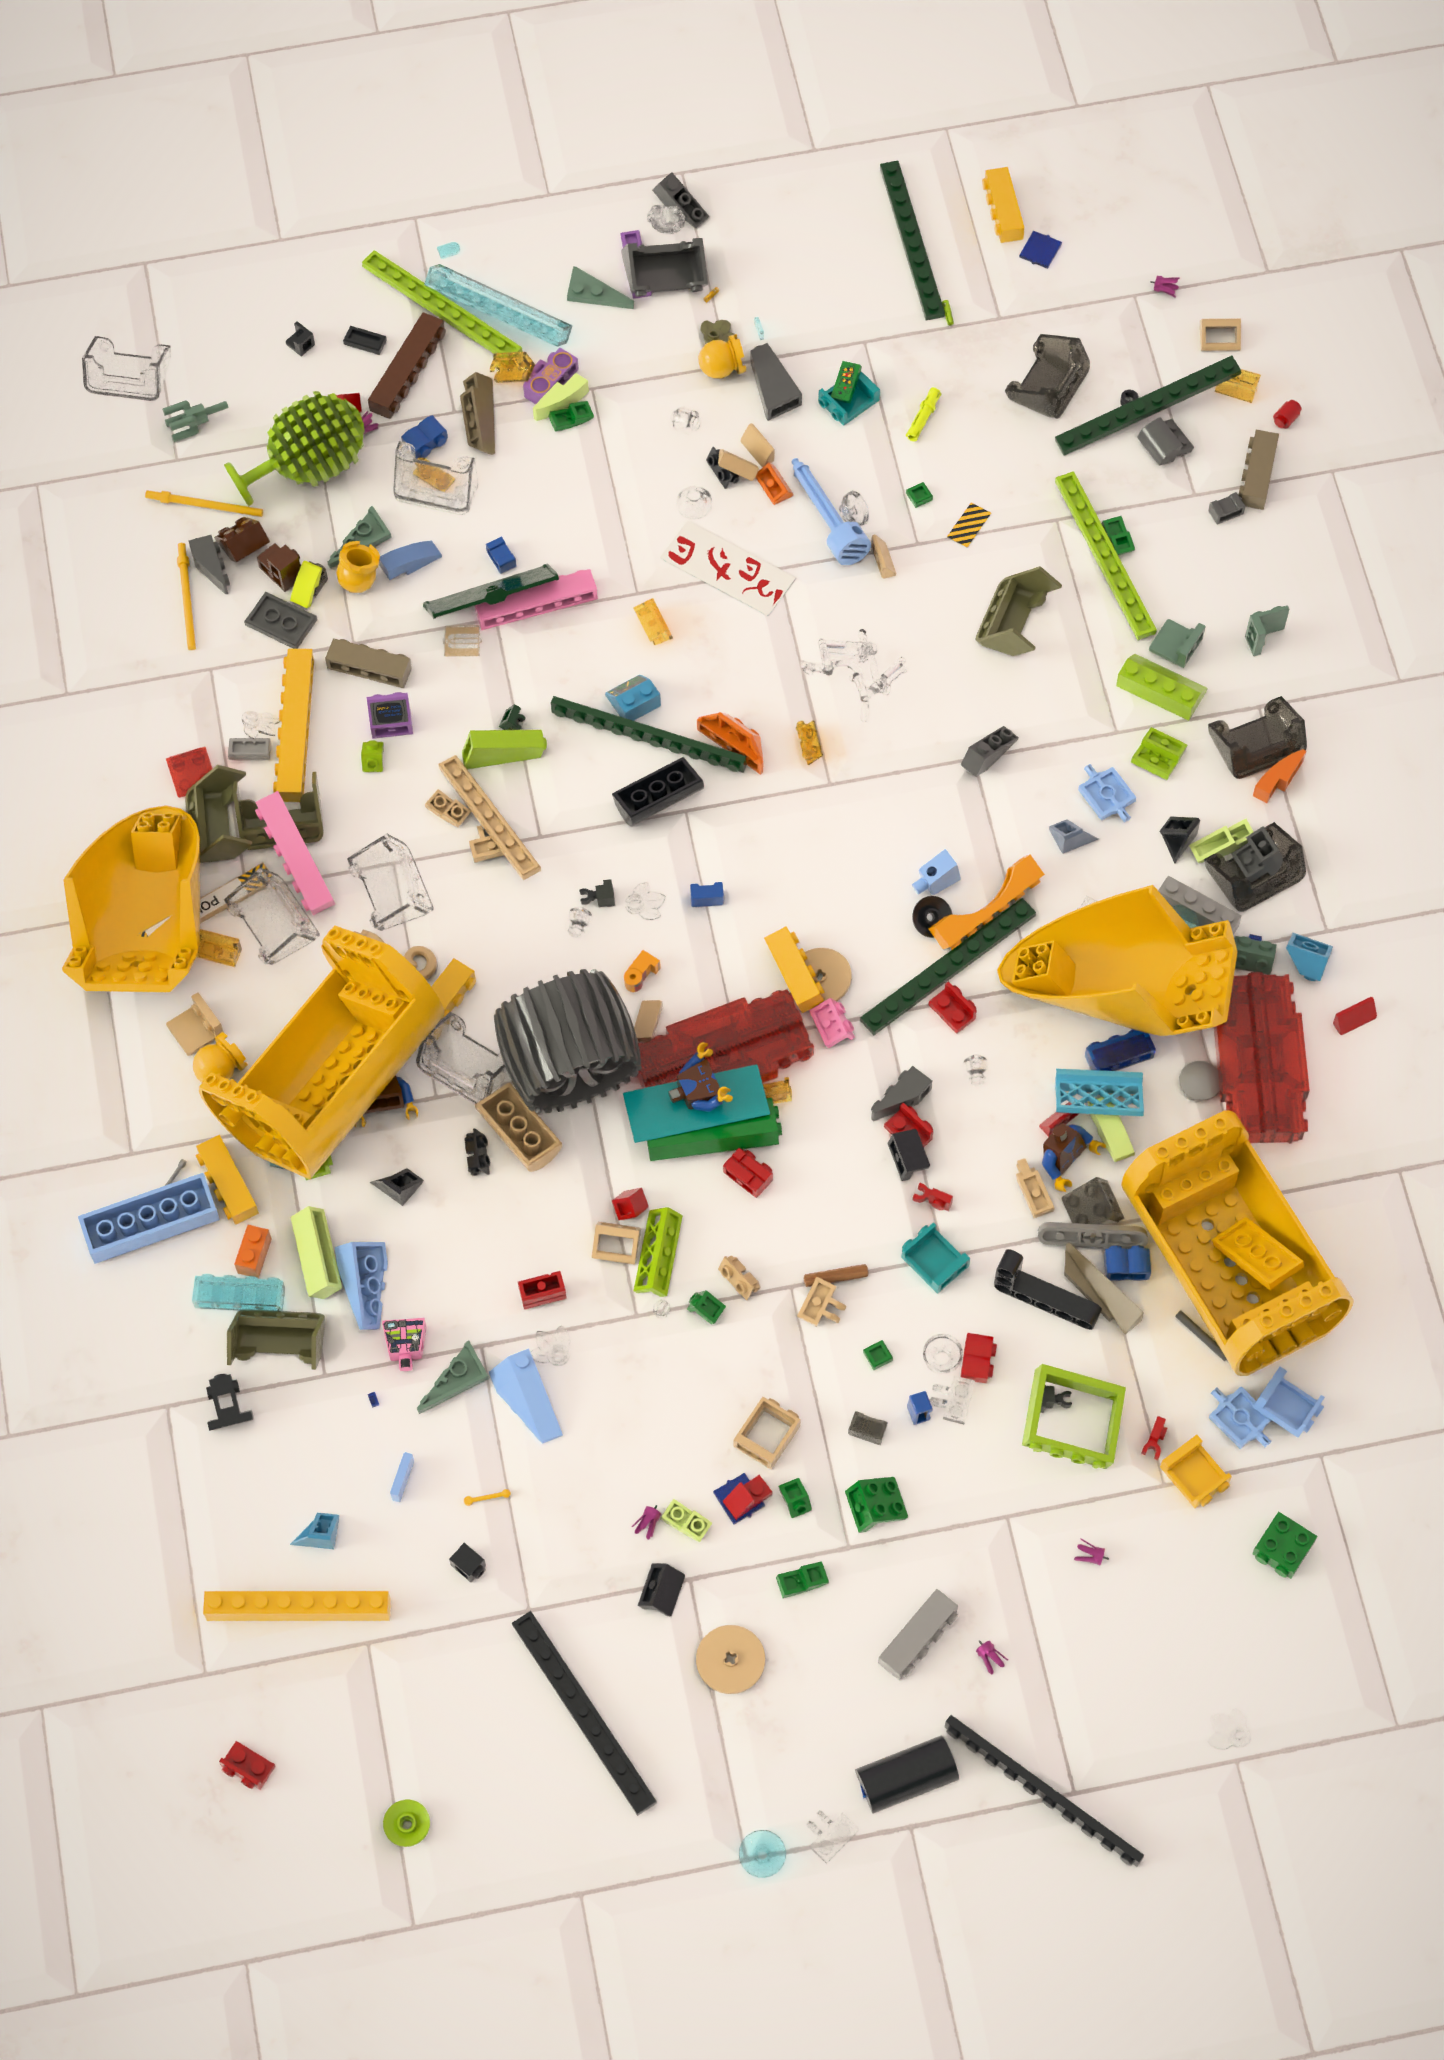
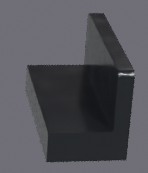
M916 1129L892 1134L887 1144L901 1181L910 1180L916 1171L929 1169L930 1163Z
M652 1563L637 1606L642 1609L657 1610L666 1616H672L685 1574L669 1564Z

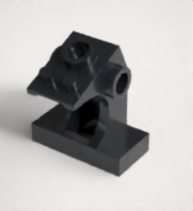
M218 1374L213 1379H209L210 1386L206 1387L209 1400L213 1399L218 1417L207 1422L209 1431L254 1419L252 1410L240 1411L236 1393L240 1392L237 1379L233 1380L231 1374ZM230 1393L233 1406L221 1409L218 1396Z

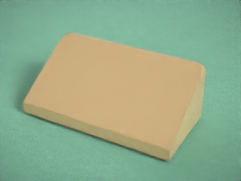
M750 423L741 437V443L760 466L764 467L768 462L772 463L774 461L775 449L754 424Z
M720 449L718 459L720 467L750 481L755 479L759 470L756 464L724 449Z
M872 535L871 548L881 577L884 579L896 576L897 573L886 543L877 535Z
M642 1001L634 1026L638 1041L652 1044L663 1007L662 1001Z

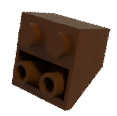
M248 517L236 520L234 526L219 530L218 535L214 537L230 560L235 562L270 543L260 522Z

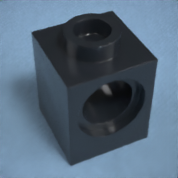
M465 1542L449 1558L450 1565L469 1582H472L475 1578L479 1579L486 1570L485 1559Z

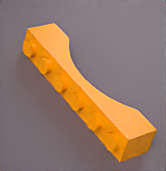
M1031 854L1026 855L1007 869L1000 891L988 905L972 914H951L945 916L930 927L929 931L942 949L949 947L954 949L962 943L960 939L965 935L967 937L973 935L978 930L976 928L981 923L985 925L990 922L995 912L1001 913L1009 907L1008 902L1012 899L1016 901L1025 895V889L1028 887L1032 889L1041 882L1039 879L1045 874Z

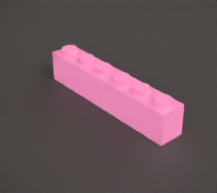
M590 569L579 570L573 574L560 575L557 581L554 580L510 594L506 597L505 601L493 605L484 602L474 607L481 630L597 600V587Z
M277 791L257 801L258 809L255 812L260 821L265 820L267 827L264 829L269 839L274 838L276 845L273 847L278 857H284L286 862L282 865L288 875H293L295 881L292 884L297 893H302L304 899L301 902L306 912L310 910L315 915L335 905L279 792Z

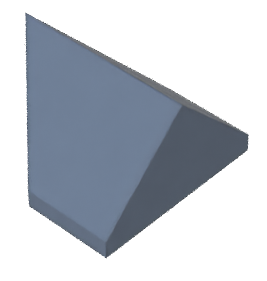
M1068 819L1049 826V830L1062 854L1099 839L1083 831L1082 828Z

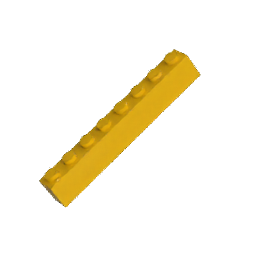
M288 649L287 656H284L283 660L286 674H282V686H285L284 692H281L283 710H279V721L282 722V726L278 727L280 745L276 747V757L279 758V763H275L277 782L273 783V793L278 791L283 802H300L305 789L314 672L312 649Z
M204 1591L203 1615L207 1621H390L391 1598L388 1591Z

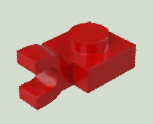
M919 1183L918 1190L924 1194L918 1195L914 1193L913 1201L921 1203L929 1200V1203L937 1210H950L953 1202L952 1195L935 1188L929 1189L923 1183Z
M1157 1416L1148 1443L1144 1445L1141 1454L1146 1455L1147 1450L1153 1449L1155 1451L1154 1459H1159L1161 1448L1157 1443L1159 1439L1164 1440L1168 1429L1164 1427L1165 1418Z

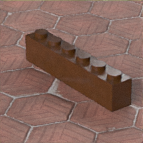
M422 312L368 398L369 410L388 419H391L393 414L398 412L403 398H407L410 387L417 382L421 369L426 367L428 358L431 354L435 353L438 342L444 338L446 334L444 320Z

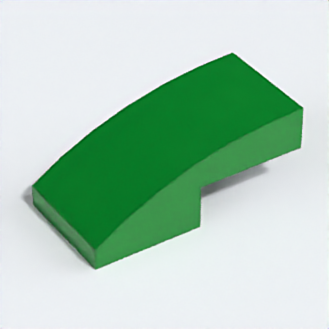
M588 401L570 403L568 409L550 411L548 417L556 432L581 425L593 419L594 414Z
M1122 515L1102 521L1101 524L1118 555L1135 551L1130 532L1126 530Z
M822 1561L803 1565L798 1570L781 1573L776 1576L782 1598L798 1595L829 1583Z

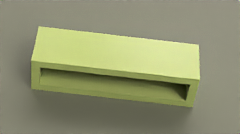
M308 1206L290 1218L308 1296L325 1299L341 1290L342 1284L324 1209Z

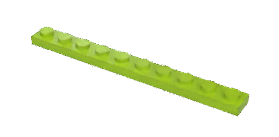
M373 250L362 261L363 268L505 362L511 364L523 352L521 346L377 251Z
M1072 471L1056 477L1055 483L1137 640L1156 634L1157 629L1075 472Z

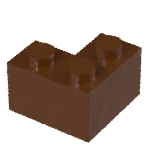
M274 543L257 556L259 568L284 592L294 586L301 567L300 556L295 549L291 550L286 544L280 548Z

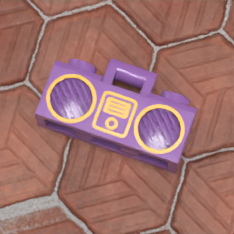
M558 348L556 352L550 353L547 362L540 359L528 372L531 379H526L523 384L524 397L537 404L557 382L564 386L579 370L578 358L566 350Z

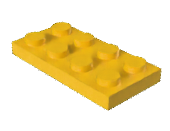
M1247 1217L1212 1239L1214 1247L1269 1290H1272L1304 1268V1261Z

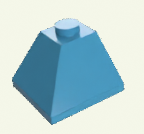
M1292 933L1286 949L1299 974L1310 981H1321L1333 946Z

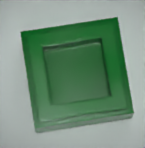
M924 482L906 489V494L915 508L933 500V495Z
M883 1340L863 1349V1353L873 1370L893 1361V1357Z

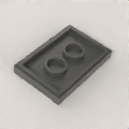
M265 591L244 623L245 626L286 646L298 649L318 619L316 615Z

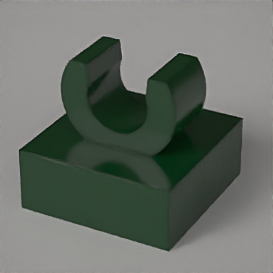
M514 704L506 709L499 727L503 730H507L510 727L513 730H520L522 726L517 724V720L523 722L526 719L524 715L519 714L521 708Z

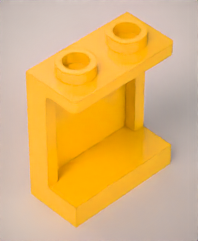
M1195 1435L1163 1459L1160 1466L1194 1508H1197L1199 1505H1202V1507L1206 1506L1213 1499L1212 1496L1216 1492L1221 1494L1230 1487L1229 1483L1232 1478L1230 1473H1224L1202 1447L1203 1441L1198 1435Z

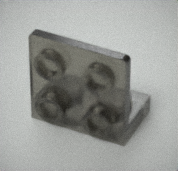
M1099 1177L1093 1178L1061 1198L1072 1223L1101 1224L1108 1219L1115 1222L1125 1219L1108 1180Z

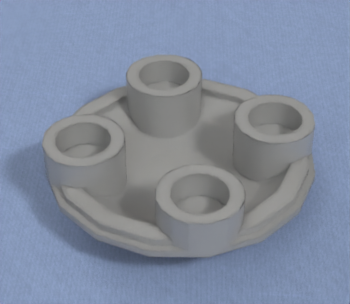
M1194 1061L1187 1064L1179 1076L1180 1086L1189 1100H1208L1219 1094L1222 1086V1076L1219 1070L1211 1063L1205 1061Z

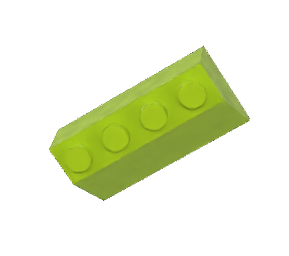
M1137 654L1127 658L1118 673L1116 683L1117 687L1188 721L1208 690L1207 687Z

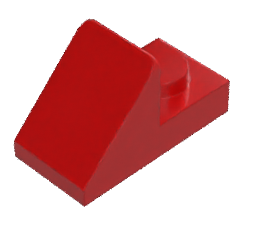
M759 1474L745 1485L740 1482L723 1500V1504L735 1520H737L773 1495V1492Z

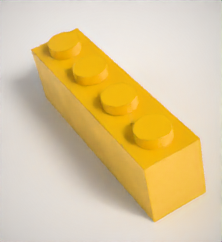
M1008 167L985 170L982 186L983 190H987L986 201L987 205H991L990 215L991 220H995L996 223L994 225L996 236H999L1001 243L1023 240L1025 227Z
M787 926L764 937L800 1011L804 1013L824 1002L822 994L825 991L820 982L815 983L813 977L816 976V973L811 965H806L805 960L808 957L803 948H798L797 944L800 941L795 932L790 933Z
M455 958L452 959L431 986L443 1005L444 1016L423 1041L426 1044L430 1038L433 1039L437 1035L440 1025L448 1021L451 1011L455 1006L458 1007L462 1003L464 994L468 990H472L476 983L475 971Z
M220 1134L197 1145L198 1154L195 1156L200 1166L205 1165L207 1172L204 1174L209 1184H215L217 1189L213 1191L219 1202L223 1200L226 1206L223 1208L227 1219L232 1218L235 1225L259 1214L257 1206Z

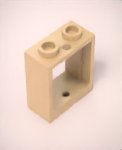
M762 1397L734 1438V1447L772 1470L800 1428L801 1419L792 1410L786 1411L781 1408L780 1404L774 1399ZM764 1411L790 1426V1429L774 1453L769 1452L747 1438Z

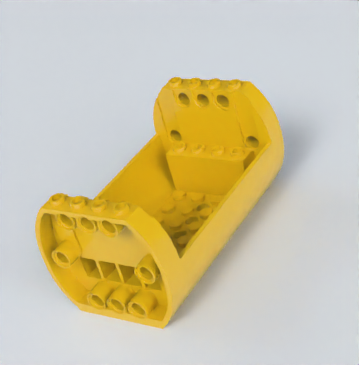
M334 926L327 933L321 946L323 954L333 970L242 1079L236 1083L234 1079L228 1080L219 1073L216 1075L211 1072L199 1086V1094L211 1113L249 1151L257 1157L308 1179L315 1175L444 1016L443 1005L433 988L422 974L397 950L388 944L338 926Z
M1224 1110L1147 1148L1126 1170L1121 1186L1234 1372L1239 1376H1249L1325 1337L1348 1315L1353 1306L1354 1299L1342 1280L1338 1277L1335 1278L1249 1142V1134L1236 1113ZM1247 1217L1304 1261V1268L1272 1290H1269L1239 1265L1236 1264L1233 1267L1226 1266L1224 1259L1228 1257L1213 1246L1212 1239ZM1203 1222H1210L1213 1225V1229L1205 1230L1201 1224ZM1243 1276L1246 1278L1247 1283L1239 1285L1235 1278ZM1250 1294L1256 1295L1259 1301L1255 1304L1250 1303L1247 1300V1296Z

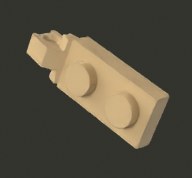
M1025 1158L1018 1160L1016 1164L1019 1171L1016 1174L1017 1182L1033 1218L1053 1212L1055 1209L1038 1170H1035L1034 1167L1030 1169Z

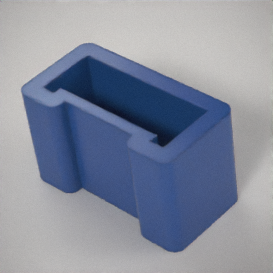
M502 536L486 543V551L500 574L517 567L516 558L507 547Z
M715 882L714 885H690L692 907L724 905L722 882Z
M926 1391L909 1396L907 1409L913 1425L931 1419L929 1413L933 1411Z

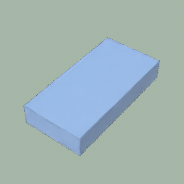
M403 1453L390 1491L393 1501L401 1502L414 1464L413 1454Z

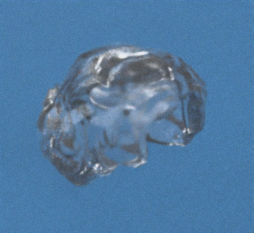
M653 205L647 213V222L659 233L671 235L679 232L685 226V216L678 206Z

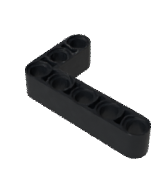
M1005 1250L995 1274L994 1287L998 1291L1082 1328L1094 1329L1102 1311L1098 1304L1021 1271L1023 1256L1014 1250Z

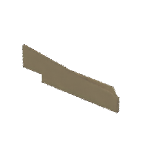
M475 372L463 381L465 392L460 395L467 442L473 448L494 455L493 380L488 376Z
M1068 1243L1065 1248L1064 1275L1088 1300L1102 1308L1101 1314L1109 1322L1114 1319L1126 1335L1142 1321L1144 1312L1071 1243Z

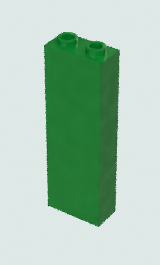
M766 1098L770 1110L769 1115L648 1140L650 1161L733 1151L738 1148L749 1149L779 1145L782 1126L781 1122L777 1123L776 1119H779L778 1106L773 1105L772 1098Z

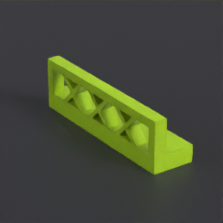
M669 1207L649 1210L633 1290L636 1293L652 1292L659 1297H665L668 1294L683 1215ZM656 1216H660L659 1222L654 1225ZM656 1235V1241L650 1245L651 1240ZM652 1255V1261L647 1266V1260ZM648 1276L647 1285H643V1280Z

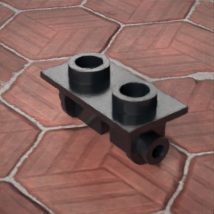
M712 446L706 461L723 487L727 489L730 482L735 484L740 480V475L718 465L720 449L716 450Z
M474 1128L473 1133L466 1134V1138H464L466 1154L474 1153V1155L467 1157L468 1172L472 1176L479 1175L480 1171L489 1175L490 1158L487 1155L486 1149L488 1140L483 1133Z

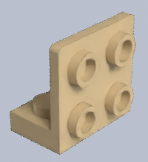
M199 992L191 996L193 1001L191 1008L166 1023L167 1028L187 1056L215 1040L214 1037L221 1032L224 1033L221 1023Z

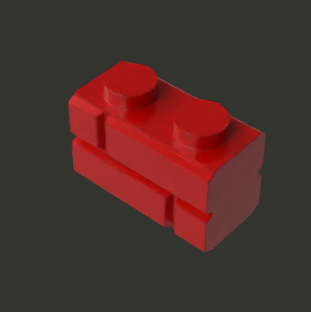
M738 1148L724 1163L723 1173L752 1196L758 1198L773 1181L772 1169L766 1163L760 1164L756 1161V1157L751 1151H743L741 1148Z
M561 1271L517 1282L524 1310L567 1299Z

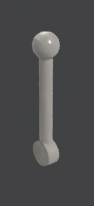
M180 1160L178 1167L165 1185L173 1182L180 1170L185 1167L186 1160Z

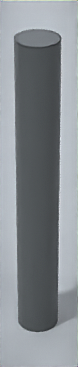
M1180 1310L1175 1317L1224 1362L1227 1360L1217 1342L1184 1312Z

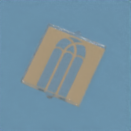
M480 625L445 626L444 638L442 639L444 657L480 656V643H482Z

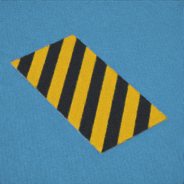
M971 502L947 537L968 547L991 515V512Z

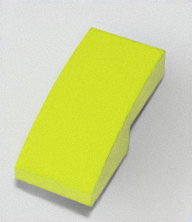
M303 561L294 583L290 598L291 602L305 608L311 606L314 590L319 586L322 572L321 567Z

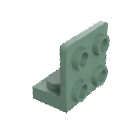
M1288 605L1276 606L1271 610L1257 611L1250 615L1245 638L1253 656L1261 655L1267 634L1285 629L1290 610Z
M1167 619L1149 646V651L1184 668L1203 640L1206 626L1198 623L1195 629H1188L1171 619Z

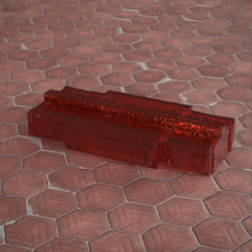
M1250 972L1248 975L1234 976L1227 1022L1214 1027L1220 1102H1226V1110L1236 1113L1249 1134L1248 1140L1250 1143L1288 1142L1292 1144V1142L1302 1140L1304 1133L1308 1132V1120L1303 1117V1112H1306L1305 1100L1308 1098L1310 1089L1302 1013H1296L1295 1001H1291V995L1294 993V984L1290 982L1289 974L1276 976V974L1264 975L1262 972Z
M788 989L783 991L777 990L769 997L763 999L756 998L749 1004L746 998L743 997L666 1026V1035L655 1036L651 1041L644 1044L642 1042L638 1043L642 1068L638 1071L637 1078L642 1089L676 1082L680 1070L697 1052L698 1045L704 1042L708 1043L704 1052L707 1049L713 1050L711 1056H704V1060H708L713 1073L757 1064L762 1083L778 1078L779 1068L786 1069L792 1063L809 1060L814 1055V1045L809 1040V1034L803 1023L800 1011L794 1004L791 992Z

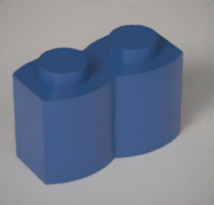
M431 415L422 420L417 426L406 431L401 436L405 448L418 460L427 457L432 449L443 446L448 439L447 430Z
M1117 1245L1105 1249V1276L1111 1281L1149 1280L1151 1276L1150 1249L1140 1245L1132 1246L1130 1249Z

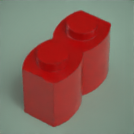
M967 1333L960 1375L961 1380L987 1383V1379L992 1378L994 1365L990 1364L991 1356L995 1357L997 1344L993 1343L994 1337Z

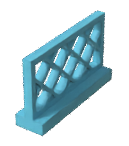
M1056 1068V1112L1144 1116L1143 1072ZM1079 1094L1083 1098L1077 1100L1073 1096ZM1100 1095L1105 1099L1099 1101L1094 1097ZM1119 1096H1122V1097L1125 1098L1126 1100L1123 1101V1102H1120V1101L1117 1100L1116 1098H1118ZM1066 1100L1072 1103L1071 1105H1061ZM1089 1101V1102H1091V1103L1094 1104V1105H1093V1106H1086V1105H1084V1103H1086V1102ZM1111 1102L1115 1107H1108L1106 1104ZM1132 1103L1138 1108H1129L1128 1105Z

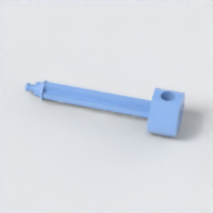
M794 458L791 461L794 465V476L799 480L831 529V533L827 538V546L841 565H852L859 562L869 553L871 548L870 540L857 522L844 523L809 470V466L799 462L798 458Z

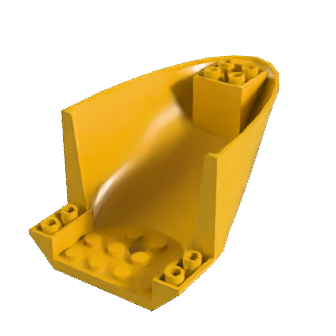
M167 805L147 808L127 816L103 832L79 856L63 879L73 948L62 967V971L85 991L171 992L189 973L198 954L200 946V836L197 824L190 814L180 808ZM167 917L169 918L147 938L138 936L139 933Z
M1150 885L1094 902L1038 928L1019 941L1005 955L997 971L1000 982L1013 993L1137 1031L1158 1036H1168L1212 1028L1227 1022L1238 951L1228 920L1190 928L1155 886Z

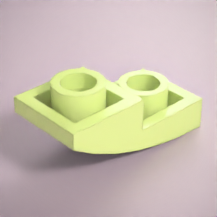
M675 1499L670 1502L660 1517L670 1526L698 1542L702 1540L712 1525V1522L695 1510L691 1511Z

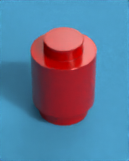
M1295 400L1286 401L1273 415L1276 426L1284 429L1289 428L1300 416L1301 405Z

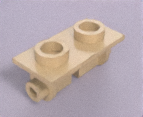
M731 1255L727 1258V1256H724L718 1270L734 1286L736 1291L745 1300H748L752 1291L755 1293L761 1288L760 1282L750 1272L745 1275L742 1274L746 1271V1268L737 1257Z

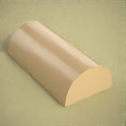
M510 1082L475 1104V1109L528 1171L534 1172L543 1168L560 1152L562 1142L535 1111L529 1110Z

